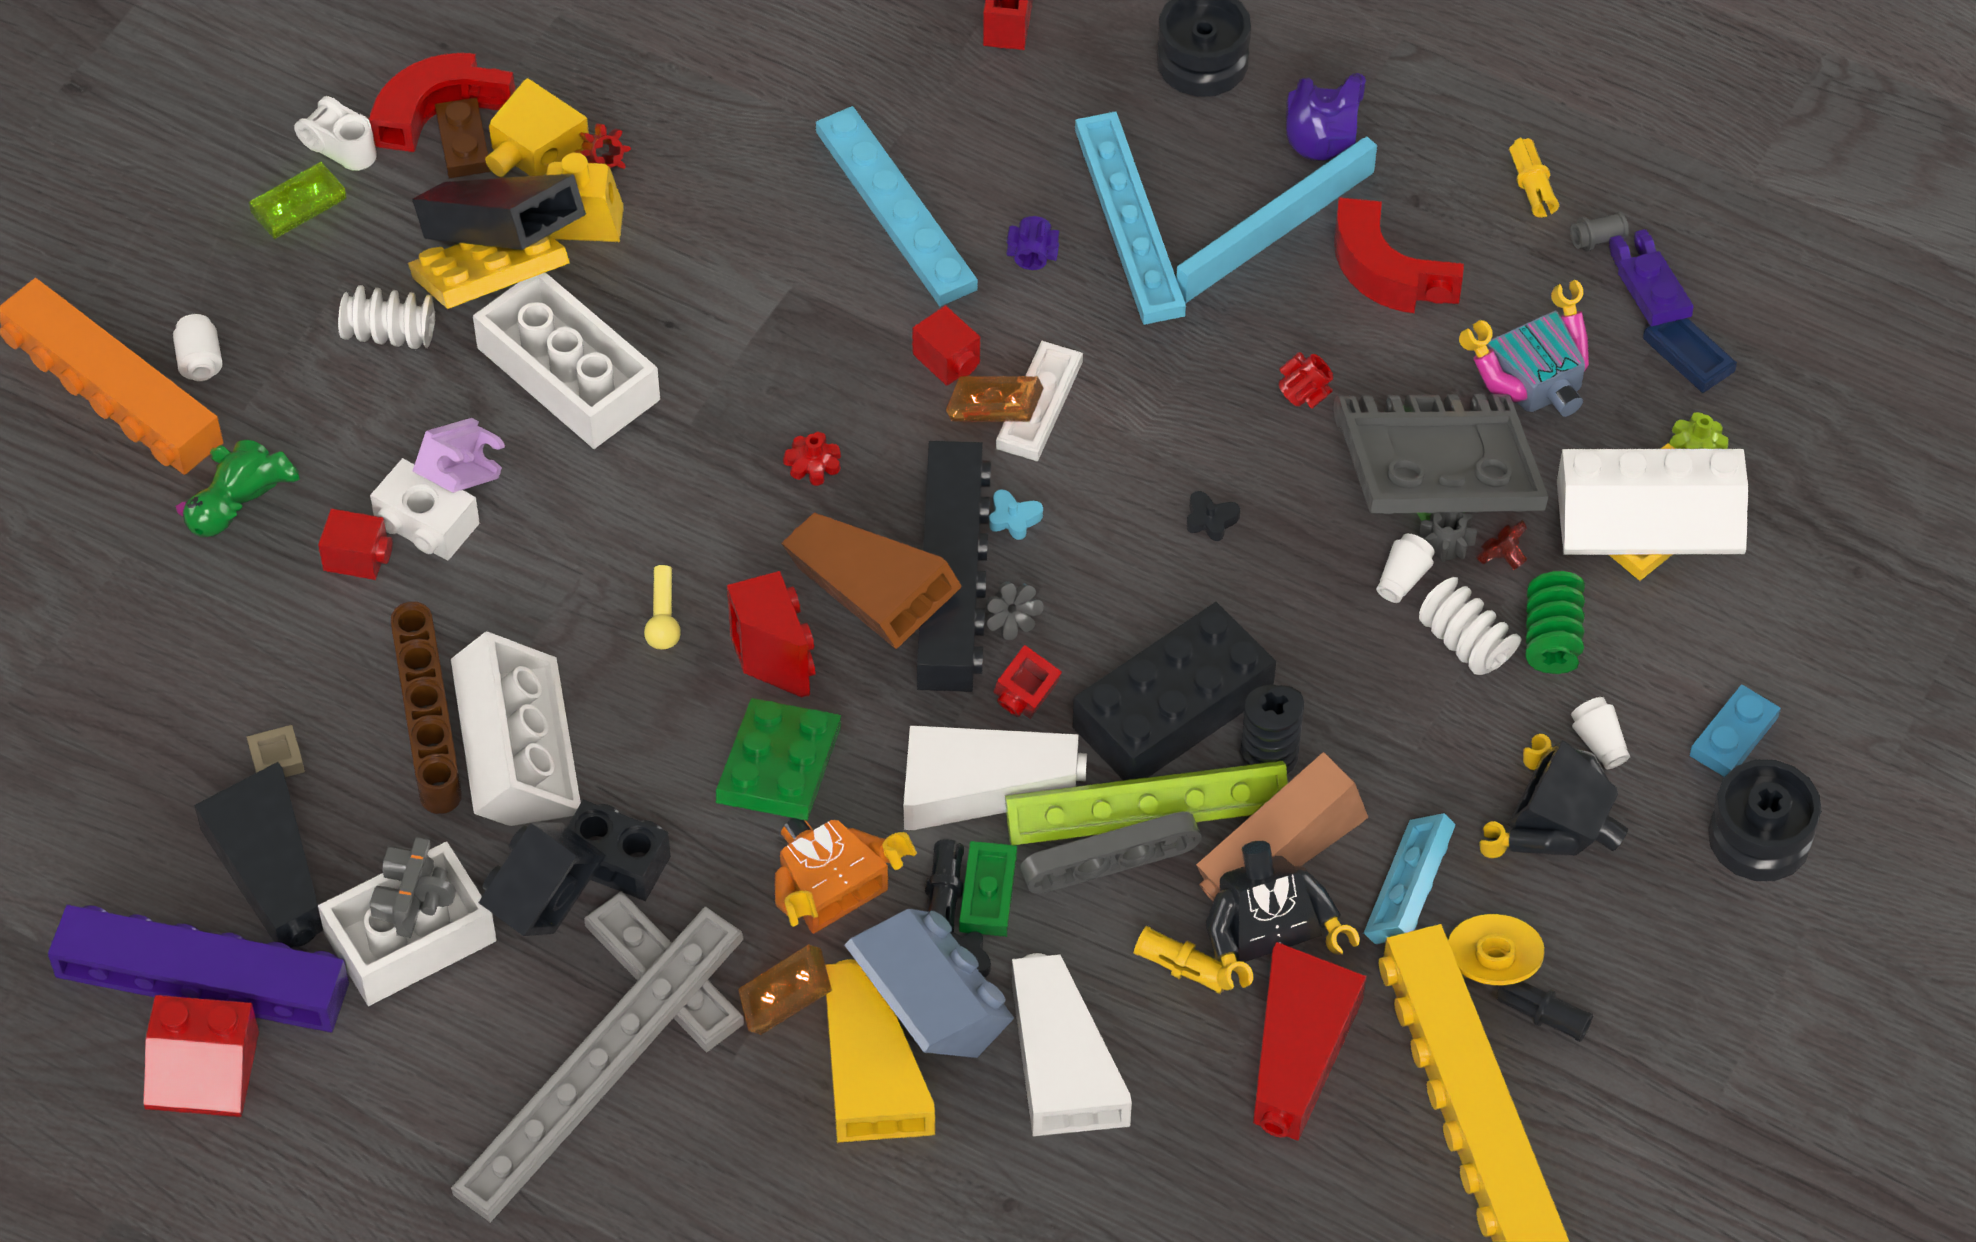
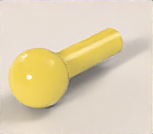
M658 565L654 567L653 617L645 625L644 636L647 643L653 648L668 649L679 641L681 629L678 622L672 617V568L667 565Z

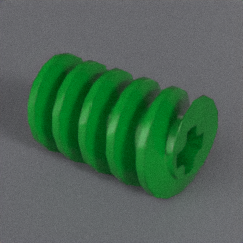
M1566 571L1544 573L1534 578L1528 585L1526 607L1528 614L1526 620L1527 646L1525 657L1528 664L1537 671L1549 674L1568 673L1577 669L1580 663L1578 656L1584 650V642L1582 641L1584 627L1582 623L1584 622L1585 613L1582 608L1584 607L1585 597L1582 593L1585 589V582L1582 577L1575 573Z

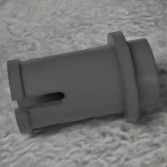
M1622 212L1591 220L1587 217H1581L1577 220V223L1572 224L1570 227L1573 245L1577 249L1582 248L1585 251H1591L1595 245L1609 242L1610 237L1620 235L1623 239H1626V236L1629 234L1628 222Z

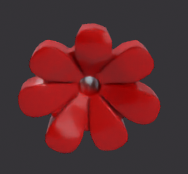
M815 432L806 438L804 436H797L792 442L793 449L785 451L783 463L786 466H792L790 475L793 478L800 480L806 474H809V480L812 485H822L825 481L824 472L836 475L841 469L840 462L837 460L841 458L839 446L837 444H826V436L822 432Z

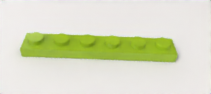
M1283 761L1005 795L1009 842L1011 845L1099 835L1177 812L1193 814L1196 822L1253 815L1288 784L1286 764Z

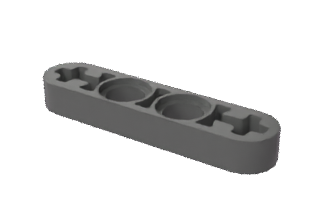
M1177 812L1039 851L1027 857L1021 863L1020 870L1028 890L1035 894H1042L1186 853L1200 843L1202 836L1193 814Z

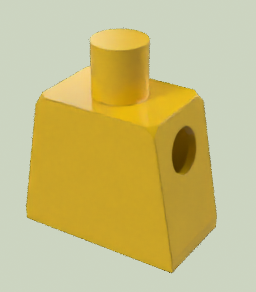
M527 78L491 119L489 129L491 145L494 151L485 158L489 169L499 177H503L515 166L529 176L545 175L549 163L562 162V159L567 154L574 153L577 149H582L584 140L581 139L579 134L581 132L589 134L587 117Z
M570 153L562 159V162L549 163L546 175L574 174L586 213L583 217L550 234V236L558 240L620 242L624 207L610 167L606 164L588 163L587 158L580 153Z

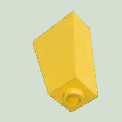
M847 959L836 964L824 965L837 1143L935 1135L934 1102L896 1014L856 960Z

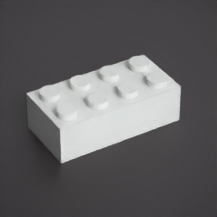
M546 272L518 282L473 315L477 348L593 449L597 448L660 400L657 367Z

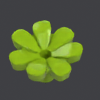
M1696 412L1693 413L1689 421L1680 419L1674 424L1672 432L1675 435L1672 436L1669 443L1675 449H1727L1728 437L1722 434L1723 427L1719 422L1713 421L1708 415Z

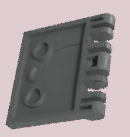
M1447 394L1444 399V407L1439 395H1407L1404 406L1399 395H1388L1385 403V412H1378L1374 398L1371 395H1361L1359 405L1356 396L1335 397L1334 418L1337 427L1342 428L1370 513L1544 511L1546 509L1549 496L1509 394H1490L1488 401L1485 394H1473L1470 411H1464L1457 394Z

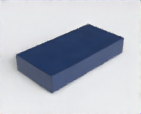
M1688 318L1649 326L1644 330L1643 339L1702 393L1735 372L1737 362Z

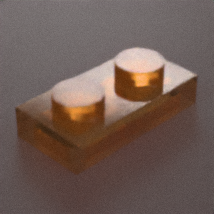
M960 376L946 411L952 421L1030 422L1044 387L1038 376Z
M808 944L738 989L748 1031L762 1035L832 991L821 948Z

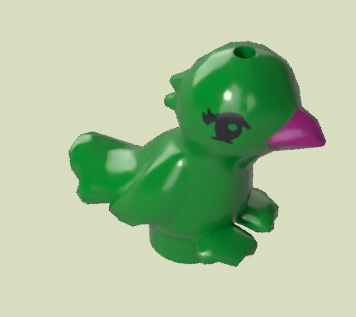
M252 440L238 441L234 446L233 452L219 445L210 451L211 459L219 463L216 466L217 470L211 485L197 492L189 500L179 503L175 508L177 513L183 516L185 525L193 534L200 537L216 536L230 526L233 518L237 516L236 512L243 507L240 503L258 498L275 487L277 483L300 480L299 471L289 461L283 451L269 455L268 450L263 445Z

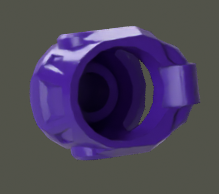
M1359 73L1352 74L1337 89L1317 88L1311 78L1299 79L1296 90L1288 93L1286 103V134L1289 145L1298 154L1309 160L1332 159L1356 143L1359 103L1364 98L1366 78Z

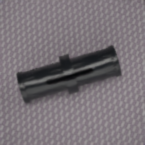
M944 839L934 844L932 873L930 879L927 878L925 893L928 895L927 911H935L942 915L951 925V932H954L956 902L963 892L960 871L964 846L958 843L954 852L955 840Z

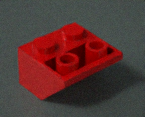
M780 571L727 585L730 637L744 674L801 698L809 696V677L816 674L810 650L814 649V641L808 623L800 624L797 617L801 610L795 588L793 586L786 588Z

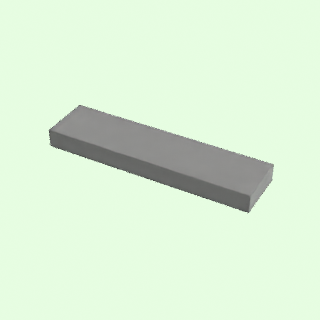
M622 891L584 918L585 927L637 981L672 944ZM708 980L674 1017L678 1024L706 1053L744 1025L743 1016Z

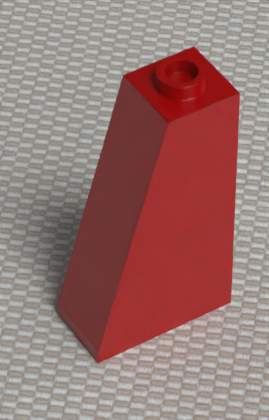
M1276 942L1272 953L1253 1123L1261 1126L1265 1132L1275 1137L1287 1136L1299 1141L1362 1004L1367 976Z

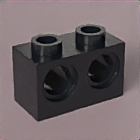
M583 799L567 827L606 855L590 880L646 901L671 857L668 832L652 821H638L621 814L610 805H597ZM593 836L603 837L599 840H588V838ZM634 853H645V855L640 857L630 856Z

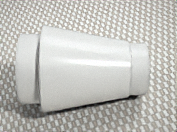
M1406 533L1402 536L1401 540H1395L1380 583L1376 588L1377 592L1386 600L1399 603L1403 596L1433 566L1434 548L1426 540L1414 534Z
M1603 697L1591 699L1578 706L1571 713L1574 720L1572 728L1598 760L1602 762L1605 769L1618 767L1630 758L1613 705L1607 704Z

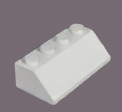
M1562 449L1557 476V491L1563 555L1745 554L1748 480L1744 449Z
M486 631L451 658L474 814L508 826L574 816L581 802L557 658Z

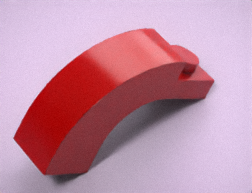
M472 53L442 54L423 59L406 67L386 83L373 105L369 122L372 128L375 147L415 152L424 125L436 115L435 104L477 97L479 108L499 111L515 92L513 72L477 67L476 54Z
M1339 197L1334 242L1335 254L1343 274L1358 291L1380 305L1407 313H1415L1416 300L1430 301L1437 304H1459L1464 271L1463 263L1415 259L1397 252L1386 242L1381 232L1382 201Z

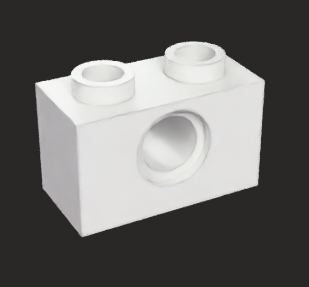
M402 458L370 495L374 516L384 518L387 533H397L412 541L424 553H434L448 561L480 524L476 497L463 490L453 493L413 472L414 464Z

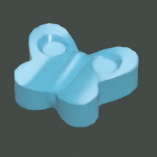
M1003 489L994 493V512L989 516V526L992 531H1001L1006 528L1013 538L1021 540L1025 538L1027 528L1037 524L1043 518V506L1040 502H1016L1012 494Z

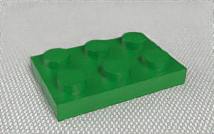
M751 698L716 788V803L808 821L841 729V715Z

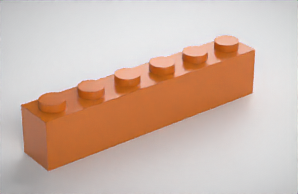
M36 277L0 305V335L13 349L21 348L30 356L33 363L41 371H50L56 375L68 392L75 396L78 394L83 396L90 402V405L100 417L104 419L110 417L120 425L124 434L135 443L141 441L162 465H172L183 475H186L210 455L212 448L223 444L218 416Z

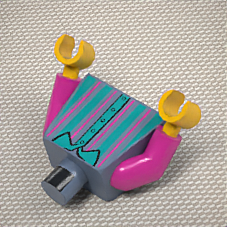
M1577 280L1569 283L1572 293L1571 300L1564 297L1561 284L1555 286L1552 290L1551 299L1557 307L1563 308L1564 314L1561 316L1555 310L1492 340V329L1483 320L1473 324L1478 340L1474 338L1469 328L1460 333V345L1466 350L1475 351L1476 356H1474L1473 360L1487 389L1491 393L1509 394L1512 402H1517L1525 411L1534 412L1552 403L1562 416H1569L1582 406L1583 399L1577 391L1581 388L1584 371L1589 366L1588 337L1583 314L1576 309V303L1583 296V287Z

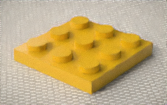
M548 235L523 250L460 243L446 249L434 247L421 252L419 259L409 262L408 265L413 279L449 309L569 264L570 262L565 247Z

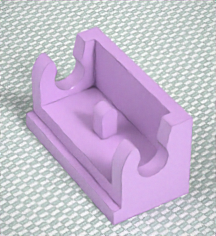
M473 418L427 430L413 472L454 493L498 479L502 467L494 460H489L484 456L483 446L489 444L493 449L499 450L503 449L505 445L497 435L479 427V421Z

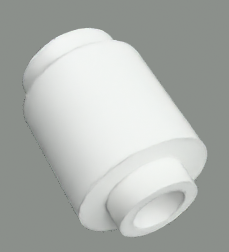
M191 314L181 318L173 332L179 373L185 378L195 381L208 380L222 368L217 329L210 319L204 315Z

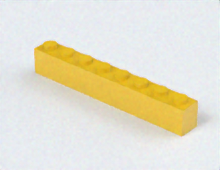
M1442 924L1387 937L1384 957L1379 958L1380 974L1386 986L1392 985L1397 998L1394 1004L1400 1025L1402 1027L1408 1026L1413 1037L1410 1044L1415 1064L1418 1068L1424 1067L1429 1081H1427V1092L1431 1105L1435 1110L1441 1109L1446 1121L1443 1124V1131L1447 1146L1451 1152L1457 1151L1462 1162L1460 1166L1462 1184L1467 1194L1474 1193L1479 1205V1208H1477V1220L1483 1236H1491L1493 1242H1569Z

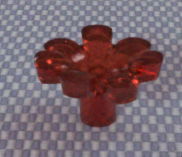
M1524 521L1517 522L1512 528L1509 524L1504 526L1497 535L1498 539L1490 538L1483 543L1481 548L1484 551L1476 558L1482 564H1485L1494 558L1503 557L1513 570L1519 568L1527 561V557L1517 546L1521 535L1527 529Z

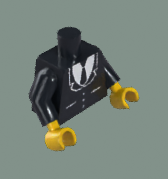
M1537 734L1532 738V749L1529 747L1523 749V762L1525 766L1535 771L1507 824L1513 829L1510 833H1507L1500 823L1496 821L1488 822L1483 827L1484 836L1486 838H1496L1497 840H1481L1479 842L1481 853L1488 858L1502 856L1507 847H1510L1512 852L1576 856L1595 840L1611 851L1616 850L1626 837L1628 828L1608 815L1618 796L1617 787L1608 780L1595 755L1591 752L1572 748L1563 740L1554 747H1551V740L1548 736Z
M1253 841L1242 847L1244 867L1222 875L1220 878V892L1216 894L1206 919V928L1217 961H1222L1223 967L1217 974V983L1226 991L1234 988L1231 979L1232 970L1238 974L1239 983L1243 988L1250 986L1253 981V972L1249 965L1244 962L1273 953L1276 942L1291 947L1322 936L1321 928L1326 927L1329 932L1326 937L1327 948L1336 955L1343 954L1341 947L1336 941L1339 932L1347 935L1353 947L1358 946L1360 941L1359 934L1355 928L1349 925L1341 926L1338 921L1341 914L1324 886L1304 867L1292 865L1283 856L1272 857L1270 844L1266 841Z

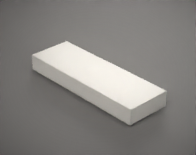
M1041 341L996 439V449L1034 461L1039 460L1083 362L1082 352Z

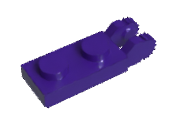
M1643 229L1634 233L1635 248L1640 256L1632 258L1629 247L1622 236L1610 237L1609 248L1611 256L1618 267V274L1650 326L1693 316V303L1660 251L1656 252L1654 240L1647 230Z

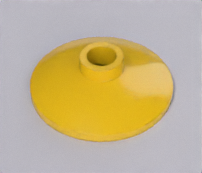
M1485 914L1469 918L1455 927L1448 939L1461 974L1484 984L1509 985L1524 981L1538 971L1544 959V944L1538 932L1524 921L1511 916Z

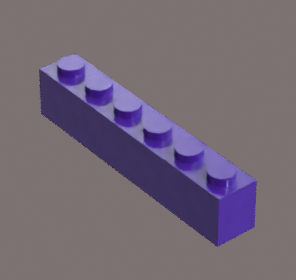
M66 905L48 951L55 978L150 997L161 995L252 1003L256 1018L330 1033L334 1030L349 986L344 959H339L325 951L309 953L291 949L289 946L279 942L263 944L245 940L243 937L233 933L218 935L199 931L188 924L172 926L154 922L142 915L135 914L127 917L112 914L100 907L91 905L84 906L83 908Z

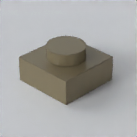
M292 725L247 736L256 773L276 762H279L283 768L285 777L305 772Z

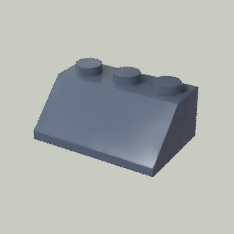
M907 909L849 939L845 947L924 1053L978 1058L1014 1019L1013 1015L1004 1005L1005 997L995 985L985 980L977 969L979 966L977 959L971 952L957 943L950 933L952 927L949 922L935 911Z

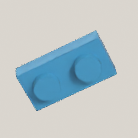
M1741 684L1692 745L1689 756L1725 777L1736 766L1743 763L1778 719L1781 708Z

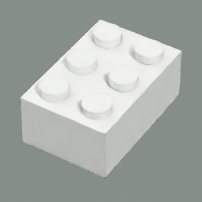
M447 841L430 849L427 855L434 860L431 876L436 867L447 870L446 881L451 883L456 889L454 901L450 906L437 907L435 915L432 916L422 913L420 908L411 938L397 936L395 923L372 917L370 900L376 886L400 888L401 881L384 878L383 873L318 905L324 935L338 958L344 959L347 973L368 1006L497 941L492 913L478 903L482 896Z

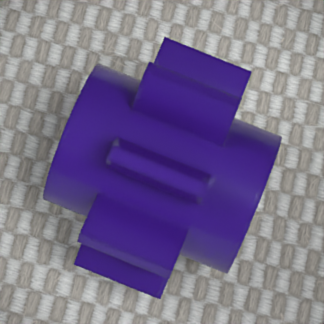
M1025 217L1020 221L1019 227L1009 226L1007 256H1015L1016 264L1024 269H1041L1046 265L1047 259L1057 260L1059 230H1051V224L1042 217Z

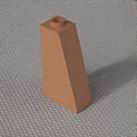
M1323 752L1196 864L1204 879L1199 886L1214 901L1216 894L1220 892V878L1226 872L1244 867L1242 847L1253 841L1268 842L1271 847L1272 857L1283 856L1292 865L1302 866L1368 818L1356 784Z

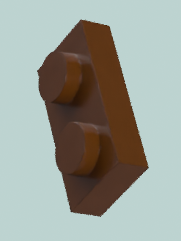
M477 97L435 104L448 178L491 172L485 161L488 151Z

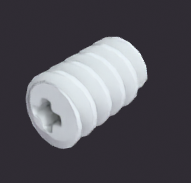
M358 285L353 297H350L347 292L343 294L338 318L339 335L342 339L348 340L355 333L357 340L360 342H366L372 336L375 343L384 344L389 338L393 346L400 347L407 341L411 349L419 348L422 343H424L425 349H427L431 343L435 324L432 295H427L422 306H417L416 295L413 292L408 294L404 304L400 303L397 290H392L387 302L383 301L382 291L377 287L374 289L370 299H366L365 289L362 285Z
M1451 577L1437 585L1427 595L1419 612V620L1424 626L1431 627V631L1437 638L1444 639L1446 647L1449 650L1456 651L1460 661L1469 663L1468 667L1474 674L1483 675L1500 667L1514 654L1520 645L1521 638L1518 634H1512L1504 639L1509 629L1505 622H1500L1491 628L1496 619L1495 612L1487 610L1480 614L1484 606L1483 601L1480 598H1475L1468 602L1472 592L1467 586L1461 587L1454 592L1458 584V577Z

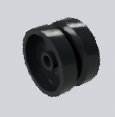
M1170 0L1164 5L1159 16L1157 64L1158 71L1165 82L1179 92L1196 97L1217 96L1232 90L1243 80L1248 69V46L1251 38L1250 14L1242 2L1239 0Z
M1752 760L1738 765L1723 778L1717 793L1714 811L1708 828L1710 847L1722 865L1735 875L1752 881H1777L1793 875L1806 862L1822 813L1820 794L1811 779L1795 766L1777 760Z

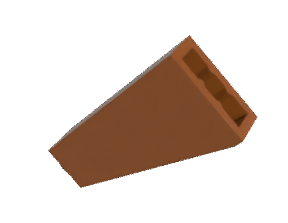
M815 512L782 542V545L798 569L895 649L906 641L962 587L950 566L942 557Z

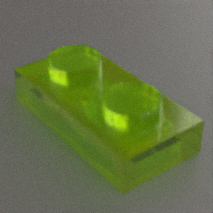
M319 162L249 201L252 215L276 239L347 198L345 187L322 162Z

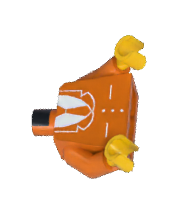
M793 818L781 829V835L789 845L780 852L781 867L774 876L775 904L778 909L788 915L791 926L798 925V918L803 916L808 928L815 934L888 890V865L886 863H890L894 870H898L903 866L901 857L906 855L914 857L917 855L916 849L909 835L905 832H897L887 838H880L855 828L848 829L838 820H830L813 830L806 820Z

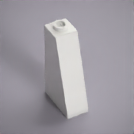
M910 726L904 793V830H918L1006 813L1005 795L1076 787V781H1086L1087 753H1078V734Z
M1034 953L1020 959H1012V989L1033 1136L1130 1127L1132 1105L1130 1093L1061 955L1047 956L1041 953Z

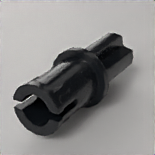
M1524 981L1500 985L1497 991L1496 998L1499 1002L1534 1018L1535 1025L1541 1026L1544 1023L1575 1038L1578 1042H1581L1585 1037L1593 1019V1013L1586 1012L1557 998L1555 991L1549 990L1546 993Z

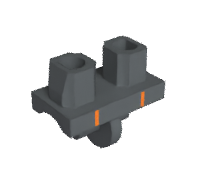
M416 837L412 849L388 847L383 860L382 870L384 878L401 881L400 888L376 886L370 900L372 917L395 923L397 936L412 937L420 908L422 913L426 915H435L437 907L450 906L456 895L455 887L446 881L448 874L446 869L436 867L431 876L434 860L427 855L431 845L429 839Z

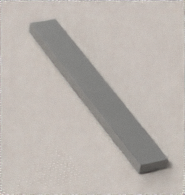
M705 906L451 1187L453 1196L491 1223L744 940L742 931Z

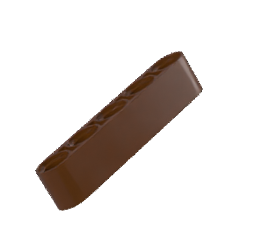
M406 602L394 609L391 614V627L419 798L422 806L427 811L434 814H445L451 812L459 805L462 791L433 618L430 609L426 605L419 602ZM426 705H432V706L427 707V708H420V707H423V706H426ZM429 744H438L432 747H427V745ZM437 782H445L442 785L433 786Z

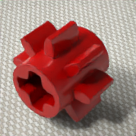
M598 123L595 125V134L584 132L579 134L584 142L582 149H577L574 153L583 154L587 158L588 163L606 164L610 168L625 169L626 166L621 160L624 152L630 151L631 147L622 145L620 140H618L623 132L621 129H613L607 135L605 125ZM603 144L608 145L609 153L602 154V157L596 155L597 148L603 147Z
M1299 352L1279 369L1284 375L1279 380L1280 390L1288 401L1295 406L1300 407L1307 402L1310 408L1313 409L1333 392L1330 386L1327 385L1333 380V373L1328 364L1316 354H1311L1308 358H1305Z

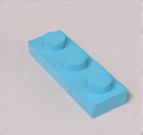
M1445 813L1409 820L1364 930V934L1374 944L1386 943L1387 937L1415 930L1418 917L1427 895L1432 889L1433 880L1441 860L1448 849V843L1456 825Z

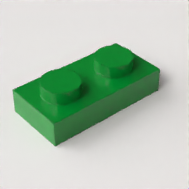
M970 841L959 932L970 933L977 931L984 935L1007 937L1017 861L1016 845Z

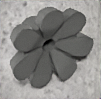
M1009 581L1002 583L999 587V592L995 596L989 597L986 602V607L991 612L985 618L988 628L994 631L1001 627L1002 635L1006 640H1013L1017 637V627H1020L1024 632L1031 631L1036 623L1030 615H1040L1044 608L1041 600L1033 598L1036 594L1035 588L1024 583L1016 589L1015 585Z

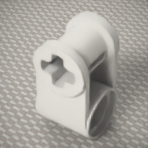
M324 96L318 102V109L307 119L302 118L294 125L296 135L305 146L315 152H320L347 169H366L376 160L377 151L369 119L343 106L332 97Z

